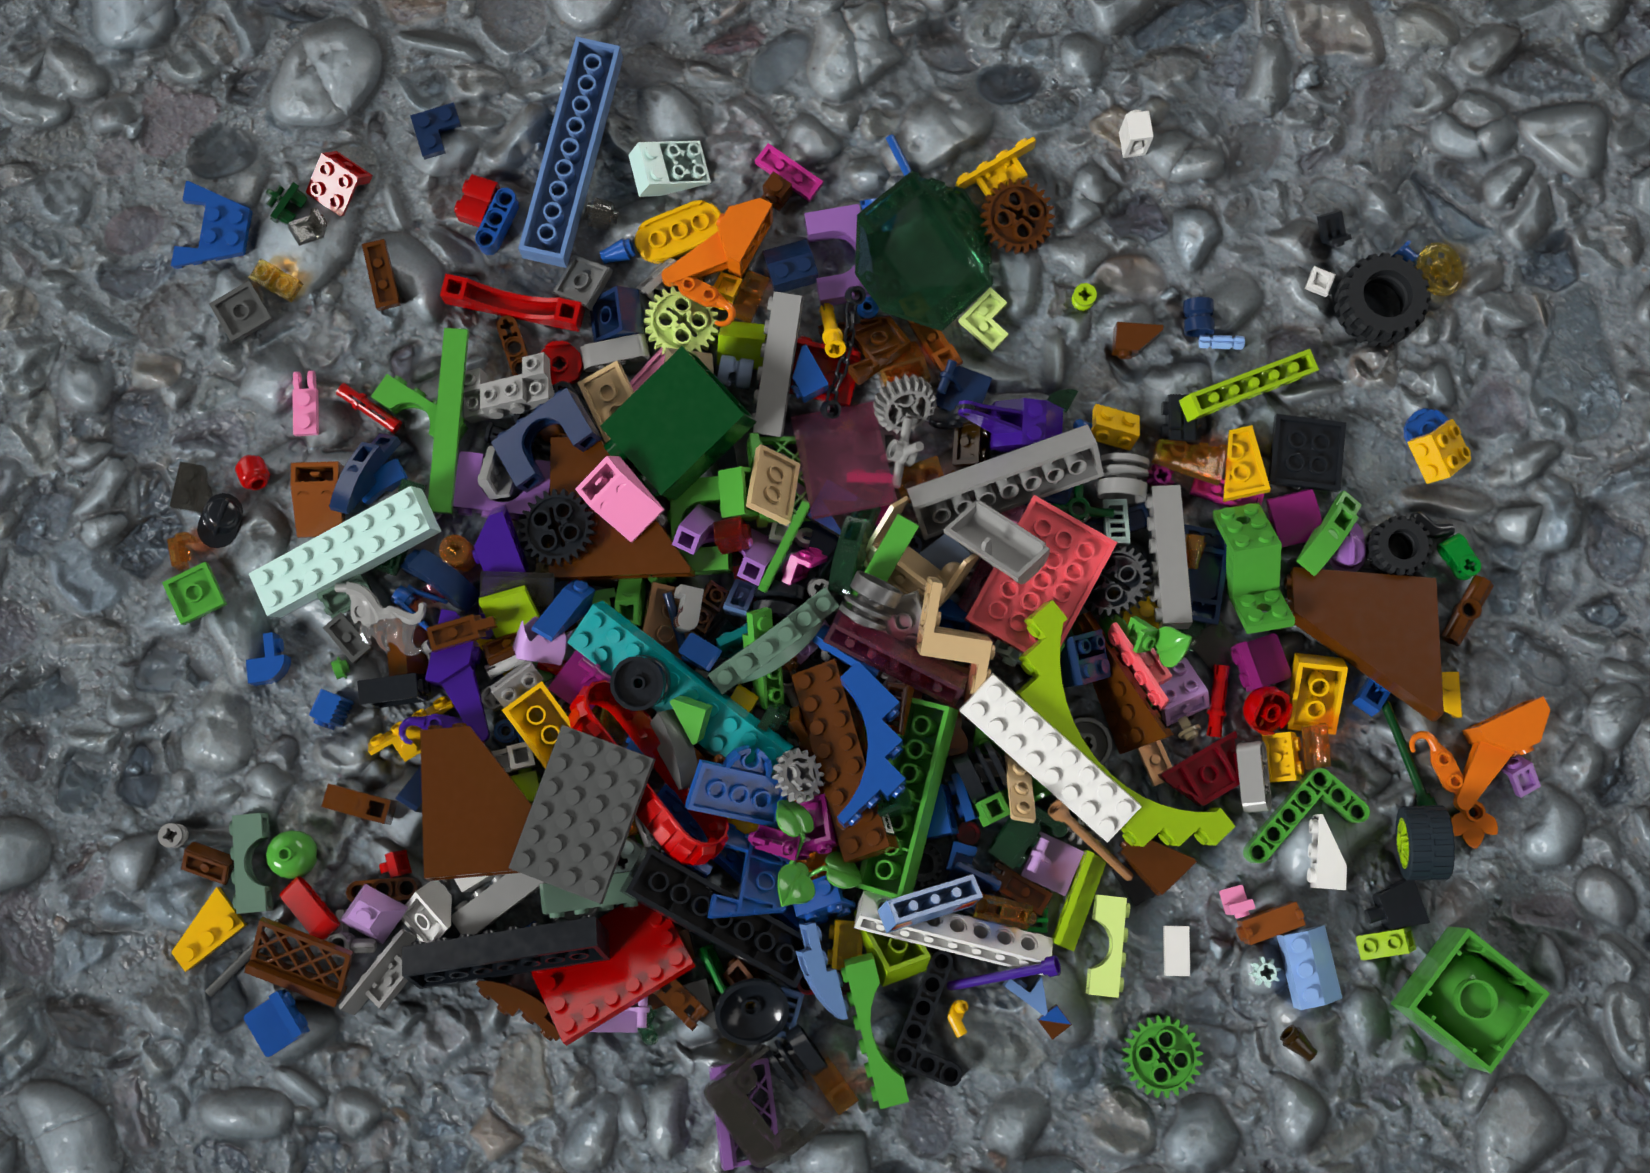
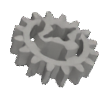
M796 748L792 751H786L776 759L779 764L773 766L777 774L772 776V779L778 780L775 788L783 790L781 792L782 797L789 795V802L796 800L797 804L810 801L814 799L815 795L820 794L818 788L824 785L819 780L820 777L824 776V773L818 771V768L822 765L821 763L815 764V755L808 757V750L801 752L799 748Z

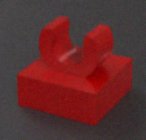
M406 850L385 854L386 862L379 864L381 874L388 872L390 878L412 873Z

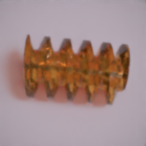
M453 534L442 540L439 546V553L446 563L456 570L468 571L475 566L476 562L472 554V550H475L474 546L464 537Z

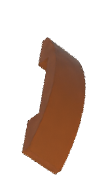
M919 292L899 302V306L916 338L940 372L945 370L948 359L956 361V367L963 364V360L952 344H949L931 316L930 309Z

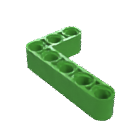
M1324 768L1310 770L1243 848L1244 858L1250 863H1263L1267 861L1319 798L1349 823L1366 821L1370 815L1369 806ZM1316 773L1320 774L1323 779L1320 786L1316 785L1313 780ZM1335 789L1341 793L1339 802H1336L1332 797ZM1301 791L1307 795V802L1305 804L1300 803L1298 799V794ZM1354 805L1360 810V815L1357 819L1351 813ZM1286 809L1292 814V819L1289 823L1283 819V812ZM1271 827L1277 833V837L1273 841L1267 836V831ZM1254 846H1258L1261 849V856L1258 859L1252 856Z

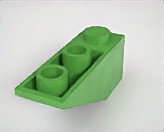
M646 578L619 579L615 598V610L640 629L642 628L645 615Z

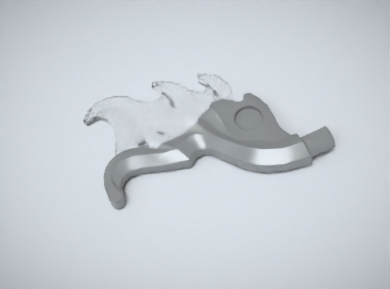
M346 581V583L335 584V592H345L351 599V617L354 624L361 622L360 636L364 643L371 645L370 637L373 636L378 645L387 652L391 651L388 646L390 642L395 644L402 653L409 656L417 655L423 650V648H416L414 645L413 634L417 624L425 618L427 607L425 602L419 603L416 613H409L392 605L384 608L373 592L359 583Z

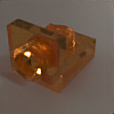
M181 532L175 534L174 538L167 539L171 565L178 570L189 568L190 553L185 546L198 543L197 537L189 534V532Z

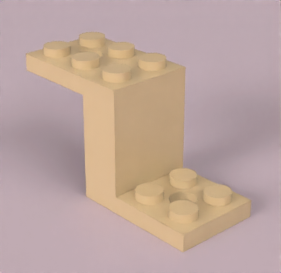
M928 576L915 648L922 656L971 663L964 699L965 704L990 677L991 669H988L989 659L993 660L995 645H992L993 641L983 633L939 627L941 612H939L938 607L939 602L944 601L946 588L943 587V583L937 577Z

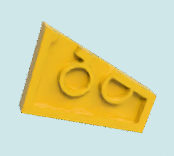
M1253 426L1229 430L1223 502L1270 492L1271 488Z
M220 887L215 888L171 952L185 972L190 971L248 926L242 916L236 914V909H234L233 904Z

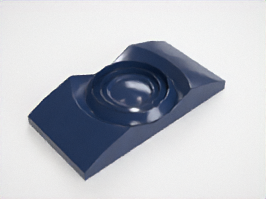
M1185 524L1184 531L1192 621L1218 625L1226 576L1227 545L1219 530Z

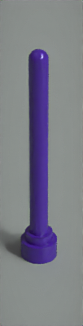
M1054 955L1045 957V960H1042L1040 964L947 982L946 987L948 990L953 991L1042 973L1049 977H1054L1061 974V966L1058 957Z

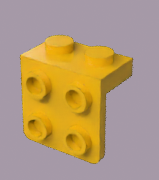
M1453 419L1447 420L1433 432L1413 438L1407 442L1426 484L1453 476L1471 461L1470 449L1466 446L1461 436V430Z

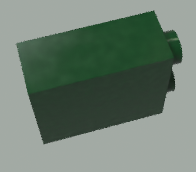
M681 346L600 427L611 438L604 445L605 450L610 456H620L625 463L630 460L641 472L637 477L655 499L661 495L677 500L757 421L696 354Z

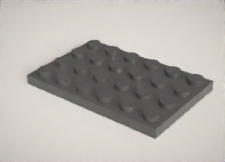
M562 725L509 869L603 904L656 759Z

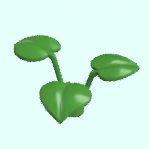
M1108 614L1105 619L1099 618V625L1106 634L1105 640L1110 648H1114L1108 639V631L1111 624L1117 622L1124 633L1127 629L1125 620L1121 619L1118 614L1115 615L1114 620H1111ZM1170 626L1159 628L1153 648L1159 655L1162 665L1165 667L1178 665L1190 646L1192 636ZM1147 696V702L1149 703V705H1150L1151 708H1152L1153 705L1150 703V701H1149V699H1148V696Z
M779 800L777 802L776 820L779 828L785 834L791 837L800 836L798 858L805 840V834L813 831L814 822L810 813L802 805L794 801ZM841 852L828 854L825 859L826 865L809 872L808 867L804 863L791 860L778 873L780 904L784 907L792 904H804L812 900L815 895V886L810 878L821 871H827L826 877L828 882L842 889L858 886L862 881L861 874L855 863L844 862Z

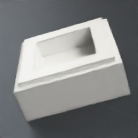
M1314 266L1304 289L1327 297L1336 274Z

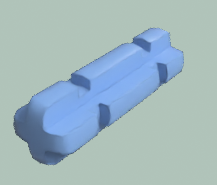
M1200 335L1198 344L1200 348L1230 349L1233 347V349L1242 350L1245 346V337L1235 336L1232 338L1229 335H1213V337H1210V335Z

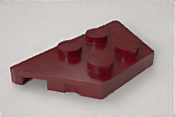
M1236 731L1228 733L1158 774L1159 778L1199 807L1208 804L1240 785L1235 746Z

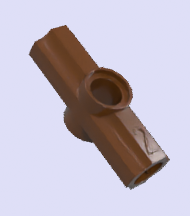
M1478 575L1472 578L1459 603L1453 607L1452 615L1440 634V637L1445 642L1455 646L1461 645L1474 620L1481 615L1482 606L1494 587L1490 580ZM1464 605L1469 607L1471 612L1470 616H1467L1464 613Z

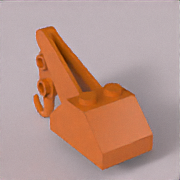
M757 198L729 206L725 214L721 213L716 222L718 231L662 271L661 276L664 285L668 287L677 286L683 296L705 307L725 309L728 312V318L724 321H715L714 323L720 327L730 325L736 316L733 304L726 300L715 287L698 278L727 269L729 274L742 279L773 223L772 203L762 198Z
M1544 696L1523 701L1462 730L1468 744L1472 745L1463 773L1452 753L1442 746L1437 738L1428 731H1419L1413 734L1409 740V747L1411 752H1415V742L1418 739H1425L1428 742L1431 764L1443 788L1455 795L1453 799L1455 808L1461 811L1470 810L1510 757L1529 753L1534 750L1533 745L1541 742L1551 709Z

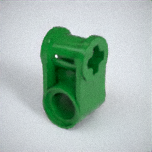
M1456 533L1437 545L1440 557L1446 562L1457 579L1465 581L1480 572L1481 562L1462 534Z

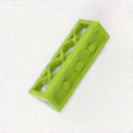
M1084 851L1052 935L1054 944L1074 951L1107 863L1102 857L1095 855L1091 851Z

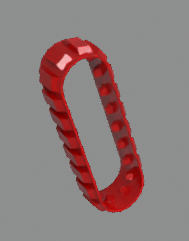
M610 681L592 682L589 686H583L569 706L571 710L568 716L570 727L617 745L595 717L589 704L598 705L608 710L641 752L648 757L656 759L653 767L685 805L690 788L679 790L657 751L661 743L650 725L652 719L645 710L632 711L622 707L611 693ZM647 783L636 815L665 853L683 865H703L710 859H714L729 839L727 835L729 829L727 817L688 810L707 837V842H700L692 838L681 827Z

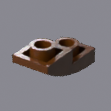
M712 580L704 587L699 622L693 629L701 635L706 633L715 615L721 611L729 594V591Z

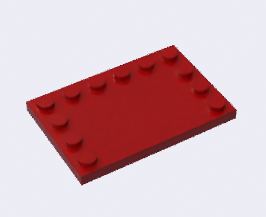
M639 902L638 906L623 907L622 904L598 919L609 931L610 960L531 972L559 1036L566 1046L696 967L673 921Z

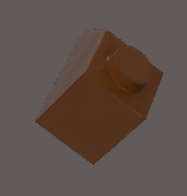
M1117 322L1113 328L1112 355L1118 356L1120 359L1136 357L1160 336L1164 325Z

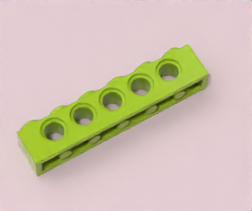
M1307 349L1190 393L1179 400L1187 422L1303 379L1318 371L1319 368L1311 349Z

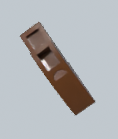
M482 979L476 983L480 988L478 992L487 1000L492 998L498 1004L497 1009L505 1016L510 1014L513 1017L521 1010L523 1012L521 1016L532 1025L536 1023L542 1028L540 1033L550 1041L552 1039L555 1041L561 1039L552 1018L548 1016L550 1013L541 997L508 982Z

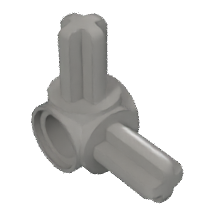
M347 909L336 911V917L339 921ZM342 922L327 939L328 942L336 945L343 940L344 948L354 951L353 956L355 953H375L377 949L376 939L355 938L352 933H349L350 927ZM334 954V955H333V956H336V957H338V958H342V959L345 958V957H342V956L337 955V954Z

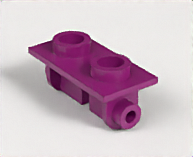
M759 824L758 831L751 832L748 836V841L755 846V849L796 861L800 836L791 837L781 830Z

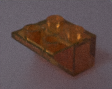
M916 341L911 342L910 350L877 372L881 387H886L887 381L893 382L895 376L901 379L904 373L908 377L913 374L917 378L922 377L926 382L930 383L931 376L924 355Z

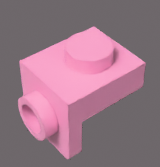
M1243 885L1219 891L1226 915H1234L1235 918H1241L1250 915L1249 910L1256 909L1253 899H1247Z

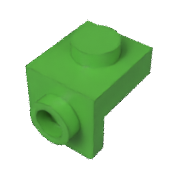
M1133 616L1130 618L1125 635L1135 645L1133 651L1142 653L1151 651L1154 647L1158 629L1138 616Z

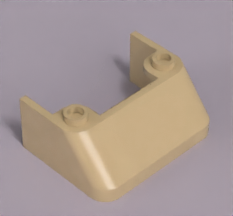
M905 496L889 506L861 553V561L865 567L871 561L896 515L902 513L910 500L909 497ZM907 546L887 583L903 592V595L918 590L923 602L927 577H937L943 583V587L946 588L945 598L943 602H939V609L965 580L979 556L973 553L964 559L961 564L949 562L942 570H939L915 550Z

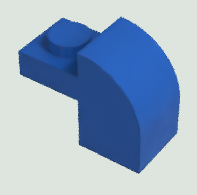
M273 632L263 633L265 657L246 660L248 684L254 686L272 684L281 680L289 671L291 657L281 655V652L284 651V643L278 634Z

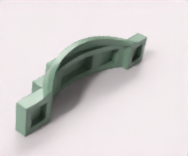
M826 587L822 588L787 617L707 675L721 694H724L736 684L750 682L773 672L803 650L820 630L825 618L840 606Z

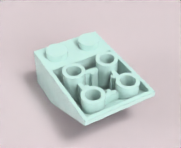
M700 141L638 142L629 154L639 197L662 196L711 183Z

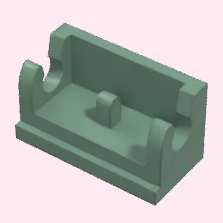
M362 574L341 582L351 581L359 583L372 591L368 579ZM335 586L317 593L318 599L325 606V613L331 616L332 619L340 612L345 614L351 611L349 595L345 592H335Z

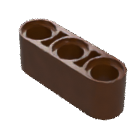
M415 877L355 881L347 887L346 895L349 901L353 902L359 885L364 886V884H367L380 891L381 885L385 883L389 886L387 896L394 900L410 899L422 887V883ZM408 881L412 882L414 890L410 895L404 891V885Z

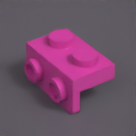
M814 547L791 554L789 560L785 562L782 568V573L784 574L782 582L791 585L807 578L810 568L825 563L828 557L823 555L821 550Z

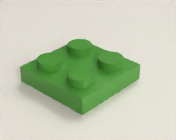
M203 562L162 582L181 625H186L227 605L207 562Z

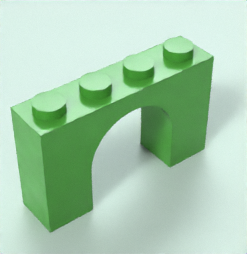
M719 476L701 477L677 500L667 498L670 501L667 520L668 524H671L669 536L672 540H674L679 524L698 504L703 506L720 504ZM728 545L700 547L694 555L679 549L695 571V575L733 573V551Z

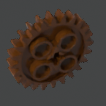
M1020 178L1014 184L1011 179H1008L1006 186L1000 182L998 189L994 187L990 190L992 195H987L984 198L988 203H984L981 206L982 209L986 210V212L980 215L981 218L986 219L981 224V227H988L984 235L991 234L993 236L990 243L996 240L999 242L997 249H1000L1003 245L1006 246V253L1012 248L1015 254H1018L1020 249L1025 254L1029 251V247L1035 250L1037 243L1042 245L1045 242L1043 237L1047 238L1050 236L1046 229L1054 227L1049 222L1055 218V215L1049 214V211L1054 206H1047L1046 204L1051 198L1042 197L1045 192L1044 189L1040 192L1036 191L1037 183L1029 187L1030 181L1028 179L1024 184H1021ZM1009 196L1016 197L1018 205H1012L1009 201ZM1029 208L1036 210L1037 218L1029 215ZM1016 212L1020 214L1019 220L1015 219ZM998 215L1006 218V225L999 223ZM1017 227H1021L1025 230V237H1021L1018 235Z

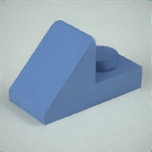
M1038 976L1028 991L1025 990L1028 985L1019 978L1004 981L1002 984L1004 987L1043 1016L1048 1013L1041 976Z

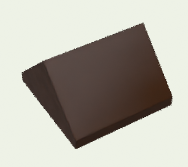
M401 626L386 631L389 676L410 673L426 675L428 658L421 651V645L426 640H429L427 631L423 627Z

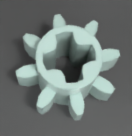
M1259 956L1258 963H1250L1253 967V972H1250L1249 976L1256 978L1255 985L1259 986L1264 981L1265 986L1270 988L1271 981H1279V978L1276 976L1281 968L1273 965L1275 959L1270 958L1266 963L1265 958ZM1268 968L1269 972L1262 976L1260 971Z

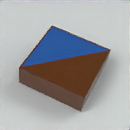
M1057 1004L1047 1010L1048 1013L1045 1016L1041 1015L1037 1018L1052 1040L1072 1025Z

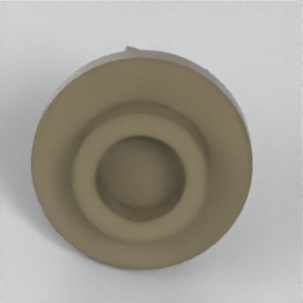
M1186 715L1178 719L1183 729L1178 734L1180 739L1185 738L1186 741H1189L1199 735L1200 724L1192 726Z

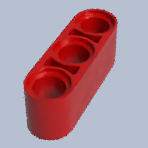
M295 877L279 893L281 899L310 935L326 940L341 925L337 917L311 885L302 877Z

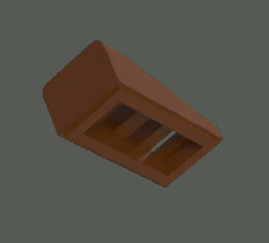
M887 681L885 688L901 702V707L898 709L900 717L897 716L893 720L899 722L898 727L889 725L888 721L885 723L896 734L904 735L915 687ZM895 691L903 692L902 697L896 696Z

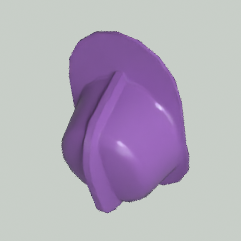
M1358 523L1354 524L1347 537L1329 559V563L1334 570L1356 572L1364 564L1366 553L1365 537Z

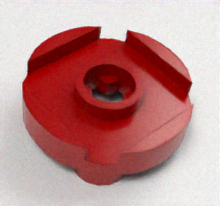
M553 341L545 345L541 353L544 352L550 358L552 385L560 381H567L571 384L577 383L583 371V362L579 351L566 341ZM558 359H562V362L566 363L561 370L553 367V364H556Z

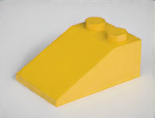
M1295 653L1289 701L1293 704V711L1287 723V729L1336 735L1348 666L1343 658Z

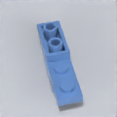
M814 922L799 924L805 949L796 951L808 985L821 1004L835 1018L841 1020L848 1019L846 1012L849 1011V1006L841 991V987H843L842 977L836 969L826 968L825 966L828 965V959L825 951L821 949L822 933L819 926H816Z

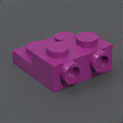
M821 794L814 796V799L800 803L810 813L814 822V829L811 833L805 834V840L797 860L808 859L809 854L813 852H818L819 854L832 852V847L838 846V839L826 796Z

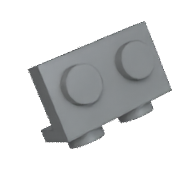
M493 446L487 448L482 468L478 475V484L483 488L490 500L510 497L515 485Z
M524 661L491 685L490 688L492 694L505 708L544 679L532 661Z

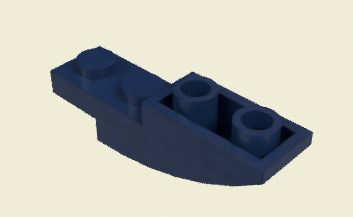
M380 433L371 443L362 442L347 461L336 483L329 505L331 510L349 514L376 484L377 481L373 475L401 444L398 437Z

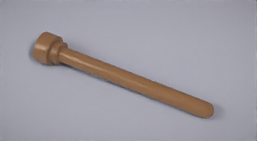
M1058 799L1050 805L1048 809L1049 816L1055 821L1064 822L1125 880L1130 881L1133 879V873L1070 815L1069 808Z

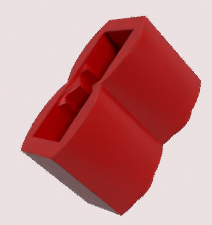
M471 174L469 180L466 179L463 184L462 192L464 195L455 204L454 212L458 220L479 227L496 192L500 189L498 182Z

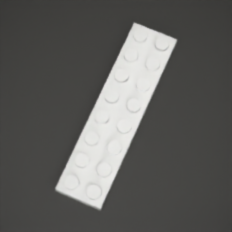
M994 673L960 708L959 711L1107 843L1141 808V805Z

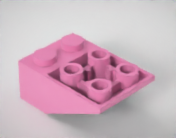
M606 456L575 489L596 513L630 542H634L665 510L620 456Z

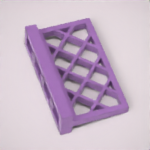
M768 1058L709 1066L721 1168L725 1171L735 1167L782 1160ZM764 1064L765 1074L758 1083L748 1073L753 1066ZM742 1067H748L745 1072L742 1069H740ZM737 1069L743 1074L735 1086L727 1081L726 1070ZM746 1077L757 1085L749 1097L738 1090V1087ZM765 1080L767 1089L764 1086H762ZM728 1086H730V1087L732 1088V1090H731V1092H730L729 1094H728ZM759 1088H762L768 1095V1100L762 1108L751 1100ZM735 1091L746 1099L738 1112L730 1107L729 1102ZM749 1102L760 1110L752 1122L741 1115ZM768 1105H769L770 1114L765 1111V1109L768 1107ZM731 1111L736 1114L733 1119L731 1118ZM763 1113L771 1118V1126L766 1133L755 1126V1123ZM738 1117L749 1124L741 1137L733 1132L732 1126ZM752 1128L763 1135L755 1148L744 1140ZM771 1131L773 1133V1139L768 1136ZM734 1136H735L737 1139H739L738 1142L736 1143V1145H735V1141H734ZM766 1138L774 1143V1155L764 1156L758 1151ZM743 1142L753 1151L747 1159L737 1161L736 1150ZM755 1153H757L758 1155L761 1156V1157L753 1158V1156L755 1155Z

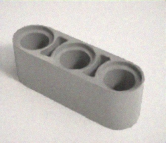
M634 334L594 342L580 347L585 372L599 371L615 361H619L622 366L650 359L645 334Z
M1263 741L1238 743L1236 751L1243 810L1245 813L1270 811L1272 799L1265 743Z

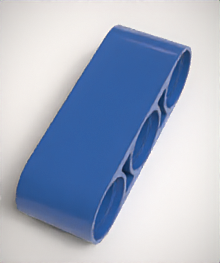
M501 188L496 192L475 235V241L481 252L485 255L497 253L519 209L517 197L510 188ZM505 199H512L509 204H502ZM502 219L501 223L497 225L492 224L494 220ZM492 239L490 244L483 245L484 240Z

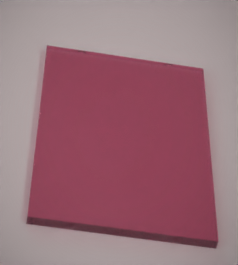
M873 402L842 407L841 414L836 419H826L822 416L821 412L791 417L812 520L887 506L897 501L878 421L874 414Z

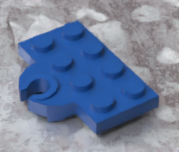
M744 745L730 752L723 764L699 759L684 806L688 810L777 828V802L779 800H787L788 795L782 797L781 792L783 790L775 788L778 780L772 779L774 775H771L773 769L771 760L761 749H755V759L753 762L745 763L746 757L751 753V748L748 745Z

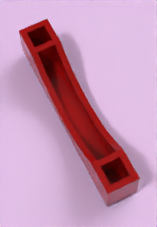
M446 273L440 292L441 298L448 305L500 316L508 315L518 320L580 332L585 313L582 303L560 297L545 298L516 294L481 284L469 278Z

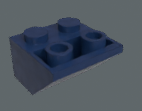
M1101 629L1068 638L1060 654L1063 688L1084 685L1112 677L1105 648V639Z

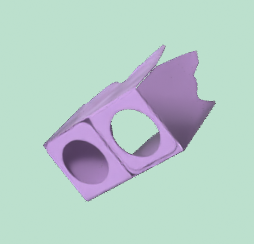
M533 617L525 625L522 620L513 643L516 658L519 660L561 665L572 631L568 635H565L564 631L551 642L531 630L539 617Z

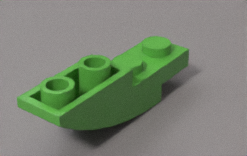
M1345 490L1340 492L1321 525L1312 532L1296 561L1313 576L1317 575L1353 528L1359 518L1356 514L1362 505Z
M764 607L746 613L748 633L742 634L744 648L773 627L771 608ZM782 666L752 681L763 709L784 704Z

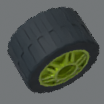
M1443 805L1401 806L1396 816L1395 833L1398 864L1404 879H1450L1454 870L1455 844L1453 826L1448 810Z

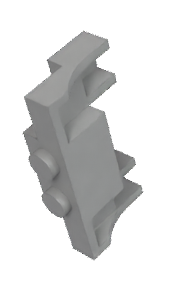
M544 352L522 357V374L487 382V374L481 368L465 371L463 393L464 419L470 424L489 419H500L506 415L521 414L524 411L535 409L538 405L550 400L555 394L551 382L550 358Z

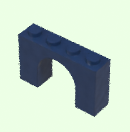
M568 388L556 392L550 400L538 405L532 413L520 418L514 426L501 432L491 442L515 486L526 493L545 480L532 453L533 442L542 429L550 425H561L573 446L582 452L602 439L578 396Z

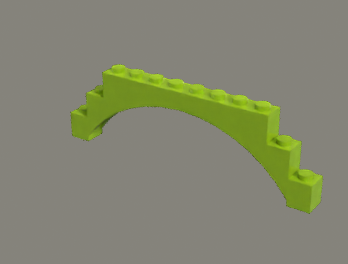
M1053 600L1044 602L1024 620L1027 624L1028 632L1039 640L1018 657L1022 663V669L1033 677L1015 693L1141 805V808L1121 828V831L1124 833L1122 836L1128 844L1144 847L1158 834L1159 838L1166 845L1181 846L1195 832L1194 836L1201 844L1216 846L1236 827L1221 808H1209L1206 812H1193L1156 803L1126 787L1093 755L1073 721L1062 684L1060 642L1063 623L1068 618Z

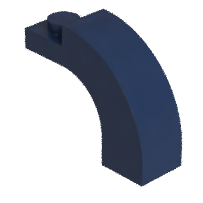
M414 549L412 553L407 555L405 561L400 566L405 573L425 581L448 600L453 607L466 613L481 596V593L462 574L444 560L425 549L421 551Z

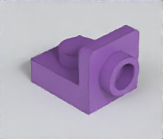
M1519 755L1511 757L1500 770L1508 775L1515 795L1520 798L1541 787L1533 763Z

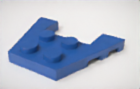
M186 181L183 194L184 203L205 206L198 248L174 246L171 266L174 269H180L185 265H199L205 261H219L244 256L246 254L253 213L251 209L190 181Z
M728 823L727 835L729 839L724 847L746 853L738 898L734 899L713 894L707 918L783 913L786 910V906L782 907L779 900L778 873L784 865L789 864L790 860L755 849V846L748 841L749 834L745 835L737 830L736 826Z

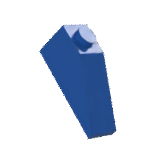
M574 579L561 590L535 622L531 630L552 642L587 614L596 589L588 586L583 581Z

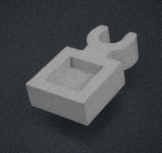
M773 522L768 542L780 545L791 523L785 526L779 522ZM801 528L793 542H796L802 548H809L810 540H805L802 537H811L813 530Z

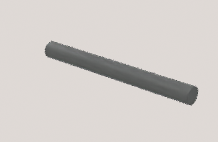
M279 919L275 920L276 922L283 924ZM269 928L265 930V933L271 939L275 934L274 931ZM254 942L205 990L210 997H213L250 960Z

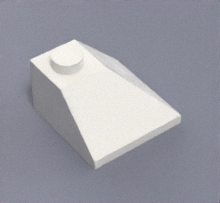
M439 880L430 881L418 889L405 904L408 909L401 920L419 941L426 943L435 942V939L442 938L451 927L452 895Z

